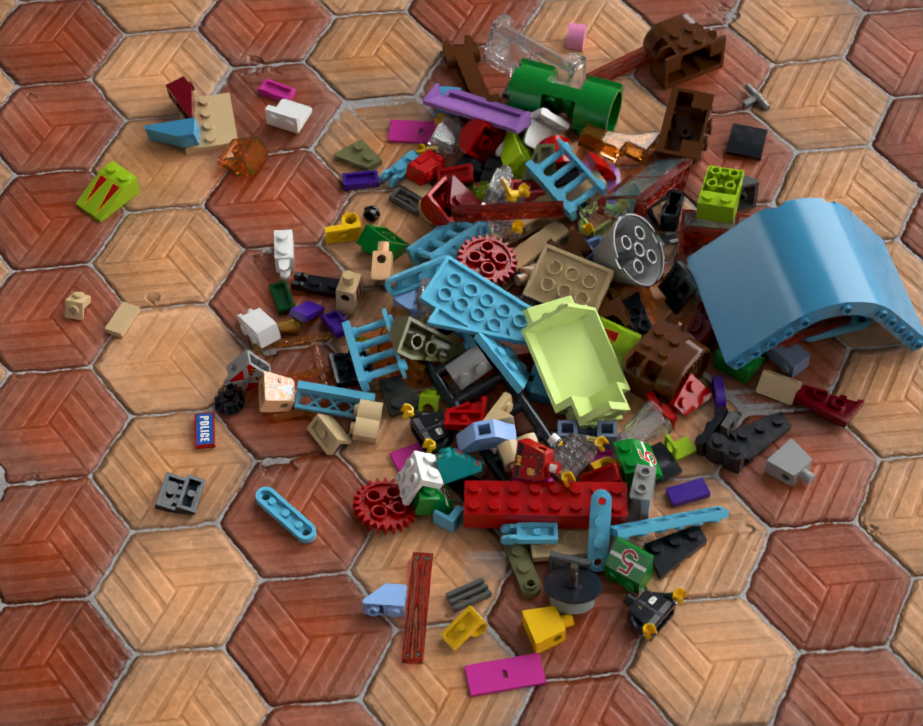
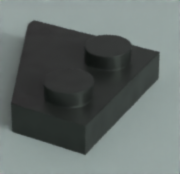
M398 375L379 380V386L390 418L403 414L404 412H401L400 409L405 403L413 406L414 410H418L420 396Z

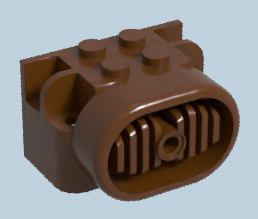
M679 14L659 22L644 37L643 48L651 57L650 74L664 91L672 88V86H677L723 67L726 36L723 35L717 38V31L714 28L704 29L691 14Z
M672 86L655 150L656 162L678 167H689L697 164L703 158L705 151L707 152L709 135L711 136L713 130V118H711L714 94Z
M669 310L623 358L622 371L630 387V392L644 401L646 393L653 391L656 398L663 397L670 402L675 396L676 390L686 378L685 376L692 373L699 380L710 361V349L687 333L684 323L672 324V312Z

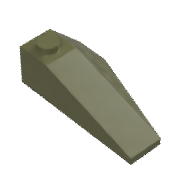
M395 315L389 332L394 352L410 360L446 362L461 354L465 348V345L410 316Z

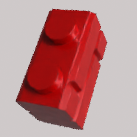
M428 149L407 164L406 179L414 181L420 186L431 182L437 175L436 169L445 168L444 157Z

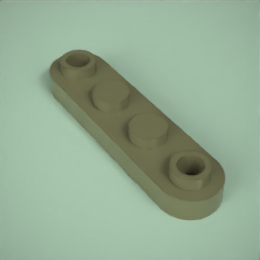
M502 544L521 594L526 598L537 597L541 592V583L525 544Z

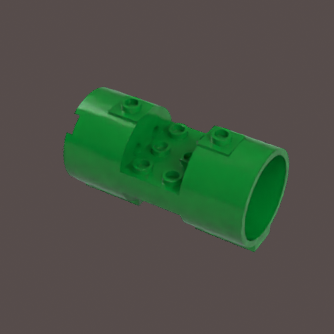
M522 58L519 68H515L507 90L509 103L506 102V105L529 111L530 113L543 107L557 115L561 113L567 114L569 118H572V130L576 136L582 138L593 136L604 140L611 138L621 110L624 92L623 84L589 75L581 89L556 83L558 73L556 66Z

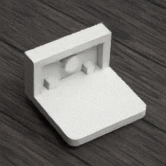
M282 99L277 107L271 105L266 107V121L269 125L298 134L310 117L312 108Z
M542 107L530 113L531 125L525 130L523 144L535 150L536 145L543 139L569 129L570 123L564 120L563 117L553 114L547 108Z
M413 451L401 471L398 472L396 482L400 489L403 505L409 506L422 486L435 489L442 487L443 481L435 455Z

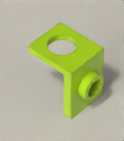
M424 389L420 394L418 411L423 412V406L430 404L433 406L434 412H437L439 400L442 397L436 389Z
M668 434L665 435L664 445L676 461L697 452V449L687 436L673 441Z

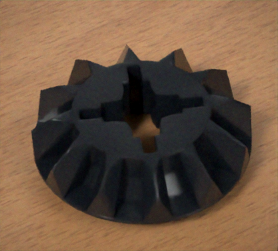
M225 388V391L218 392V396L215 397V408L224 415L237 414L245 406V396L242 395L241 391H236L234 388L232 390ZM233 398V402H232V403H231V402H227V403H226V399L231 400V399Z

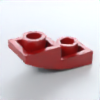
M588 152L585 159L589 163V167L594 171H598L604 180L616 181L617 177L608 163L600 156Z
M653 391L646 393L645 406L650 414L666 429L673 431L677 421L675 411H671L668 404L662 405L660 398H656Z

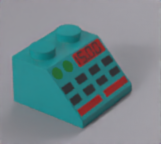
M450 447L439 450V453L436 454V463L444 484L482 471L480 459L457 448L450 449Z

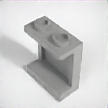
M642 464L636 465L630 492L632 502L627 523L649 519L655 491L657 467Z

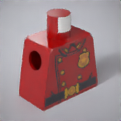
M525 438L519 440L517 444L512 478L543 481L549 479L551 473L558 475L562 465L553 461L554 450L532 439Z

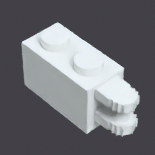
M292 229L274 230L276 273H280V278L283 280L289 279L291 272H295Z
M260 307L255 310L248 309L247 314L244 316L241 313L237 315L243 334L245 336L248 335L251 341L259 347L264 348L281 339L277 323Z

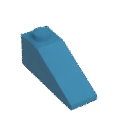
M195 118L144 126L150 140L182 148L199 145L200 127Z

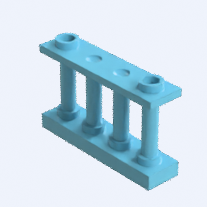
M559 138L557 140L559 149L540 164H535L532 160H529L525 165L527 172L555 204L558 202L563 203L560 204L563 206L559 208L563 209V213L572 222L578 218L576 213L577 207L595 193L599 192L603 198L606 197V185L601 179L598 180L572 152V147L569 143H564ZM563 155L570 160L569 163L551 176L548 175L546 177L543 173L545 168ZM574 167L582 173L562 189H557L554 186V182ZM586 179L591 183L593 187L573 202L565 198L567 193Z
M457 215L449 224L437 226L405 248L413 265L419 264L424 259L432 260L442 255H449L455 259L461 244H465L466 239L471 241V236L478 239L479 234L482 238H485L486 234H491V230L485 217L471 224L468 223L467 218Z
M385 308L382 309L384 319L358 328L352 327L349 320L342 322L358 382L363 392L370 391L369 382H372V379L399 370L403 378H407L405 371L408 370L405 358L402 359L401 355L395 353L393 348L367 357L360 355L364 349L391 341L389 333L361 343L356 341V338L359 337L358 335L387 326L388 332H390L394 320L392 314L388 315ZM396 355L398 363L371 372L364 369L368 364Z

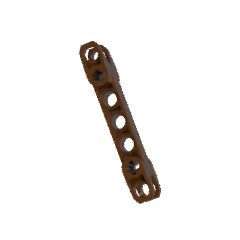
M465 35L464 45L460 47L452 46L448 40H443L444 63L447 69L456 68L465 91L483 97L489 102L496 101L502 103L498 93L490 95L476 64L481 62L480 50L472 37Z
M573 225L568 227L571 238L567 245L559 247L552 239L547 241V244L587 259L586 256L593 252L588 241ZM606 293L598 310L599 316L612 322L621 321L627 329H631L633 325L623 301L618 295L610 299Z

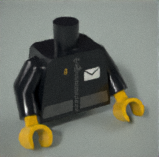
M405 403L400 409L401 412H404L402 415L404 419L411 418V432L424 453H439V450L449 447L453 442V431L444 429L445 417L441 412L417 411L408 403Z
M677 588L674 592L670 593L645 590L638 598L629 592L623 599V603L630 607L627 619L633 634L645 636L647 640L652 641L675 615V602L680 605L684 603L682 597L688 596L685 590Z

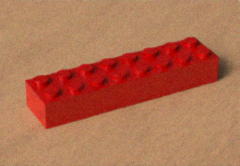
M465 480L464 528H500L504 524H517V522H557L558 529H589L591 496L599 489L606 490L612 498L610 526L627 523V482H568L569 486L566 487L564 482ZM599 498L598 503L604 504L605 498Z

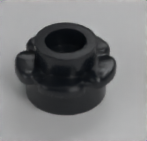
M366 206L363 217L369 222H375L380 217L379 209L376 206Z

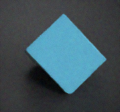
M459 505L454 508L450 515H446L436 509L433 512V523L452 533H455L464 521V508Z

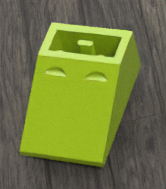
M708 165L697 201V219L733 224L739 203L744 170Z

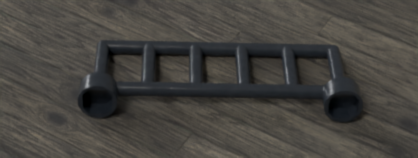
M441 328L435 329L446 336L455 332ZM470 334V336H471V337L473 338V340L475 341L474 337H475L476 335H471V334ZM476 341L475 343L496 373L456 396L443 378V376L449 374L445 366L466 351L437 367L432 361L418 360L449 408L469 402L503 382L516 401L513 403V409L509 414L515 416L523 412L535 429L534 433L538 442L543 441L546 447L552 450L555 449L556 451L558 449L557 445L559 443L556 442L554 444L549 440L552 433L524 392L517 393ZM569 441L566 445L568 447L572 445L570 449L585 460L583 463L580 459V463L572 456L567 462L570 468L575 463L577 464L572 468L575 474L588 468L589 463L584 453L578 450L580 448L578 443L575 442L576 446H574ZM565 445L560 447L564 452L566 451V449H564L566 448ZM491 449L478 451L497 481H512L501 465L502 462L498 452L494 454ZM559 450V455L554 454L555 462L561 463V471L564 469L568 471L570 468L566 464L563 466V464L569 457L566 454L563 455V452Z

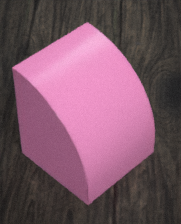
M569 24L566 49L583 51L587 25Z

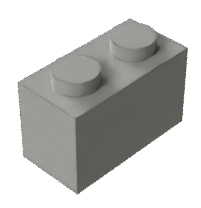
M477 344L445 366L460 390L493 369Z

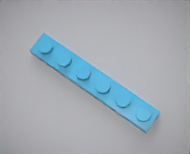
M714 506L610 526V535L628 540L630 536L634 535L644 537L650 532L665 533L667 529L680 530L684 529L687 525L701 526L703 522L708 521L717 523L721 522V519L729 518V512L726 508Z

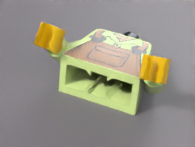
M627 198L621 199L617 204L603 202L602 200H596L592 204H589L587 201L579 205V233L583 236L585 235V237L589 235L593 238L601 235L603 238L614 222L621 216L620 212L624 213L626 208L631 207Z

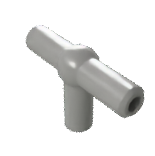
M750 84L745 85L744 88L751 97L742 101V106L746 108L754 102H758L764 110H768L770 105L762 97V94L757 92Z

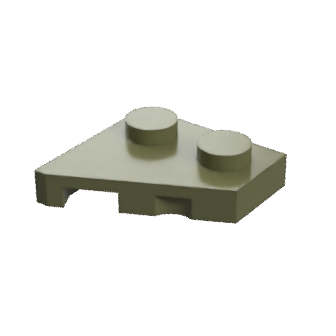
M362 139L334 154L336 161L344 160L348 162L349 166L358 167L363 171H370L382 165V159Z
M537 144L530 160L535 164H540L556 152L555 144ZM556 161L543 170L546 177L556 172ZM526 169L522 176V182H536Z

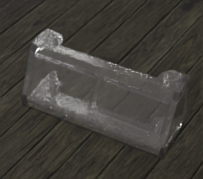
M505 13L501 14L493 22L482 56L483 62L510 77L515 68H519L522 58L556 66L558 71L556 83L581 89L585 82L586 57L574 52L566 56L556 52L511 27L514 20Z

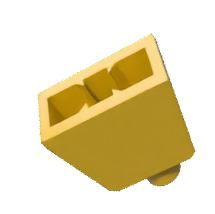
M555 606L522 611V623L535 653H541L563 642L566 635L565 628L574 625L572 615L560 616Z

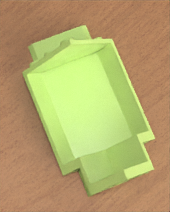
M567 296L523 310L528 324L521 331L555 413L565 414L567 420H577L578 427L583 430L590 427L594 429L597 426V421L616 420L618 422L624 420L622 414L630 410L624 393L630 391V387L596 308L575 304L572 296Z

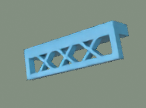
M298 380L294 409L356 419L357 416L351 413L352 411L354 412L355 407L352 404H359L360 399L375 401V394ZM301 395L309 396L313 401L308 405L299 404ZM326 399L332 405L328 408H321L318 402ZM344 402L350 406V409L343 412L339 410L337 405Z

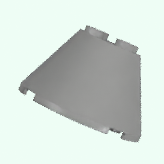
M628 213L620 216L614 222L597 247L593 249V261L614 270L615 274L612 279L614 282L648 287L659 281L663 274L664 252L661 242H657L653 234L655 230L650 223L637 214Z

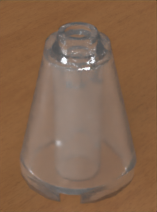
M650 400L640 408L617 435V441L634 438L644 443H650L664 437L666 434H670L673 428L668 417L664 419L662 415L663 410Z

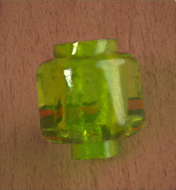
M488 181L473 182L471 189H468L483 204H490L492 199L495 198L493 184H490Z

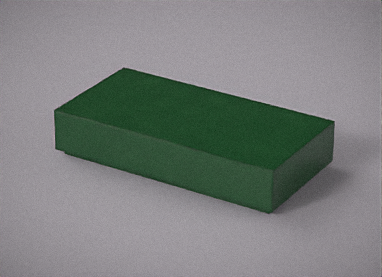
M287 281L269 284V290L278 315L289 314L290 309L296 307Z

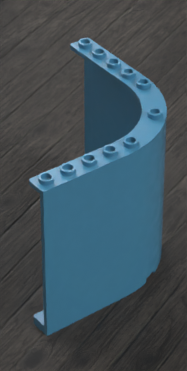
M800 198L784 201L782 206L773 209L767 207L748 217L686 258L726 364L735 370L744 367L745 364L760 357L761 354L776 347L801 329L820 320L841 315L869 317L883 326L910 350L915 351L923 347V327L883 239L848 208L838 202H826L823 198Z

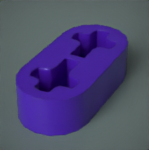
M712 376L711 386L715 409L720 406L726 407L723 377Z

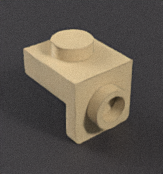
M83 292L71 294L65 300V317L82 320L84 318V308L91 303V296L85 295Z

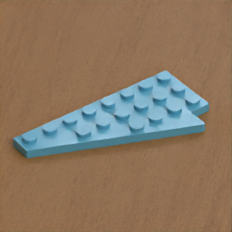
M448 255L418 300L434 310L426 325L471 335L481 333L492 339L527 345L521 331L528 324L523 310L531 306Z

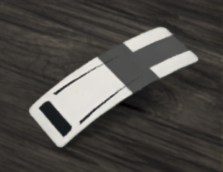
M666 232L655 236L657 242L660 241L662 246L679 241L674 232Z

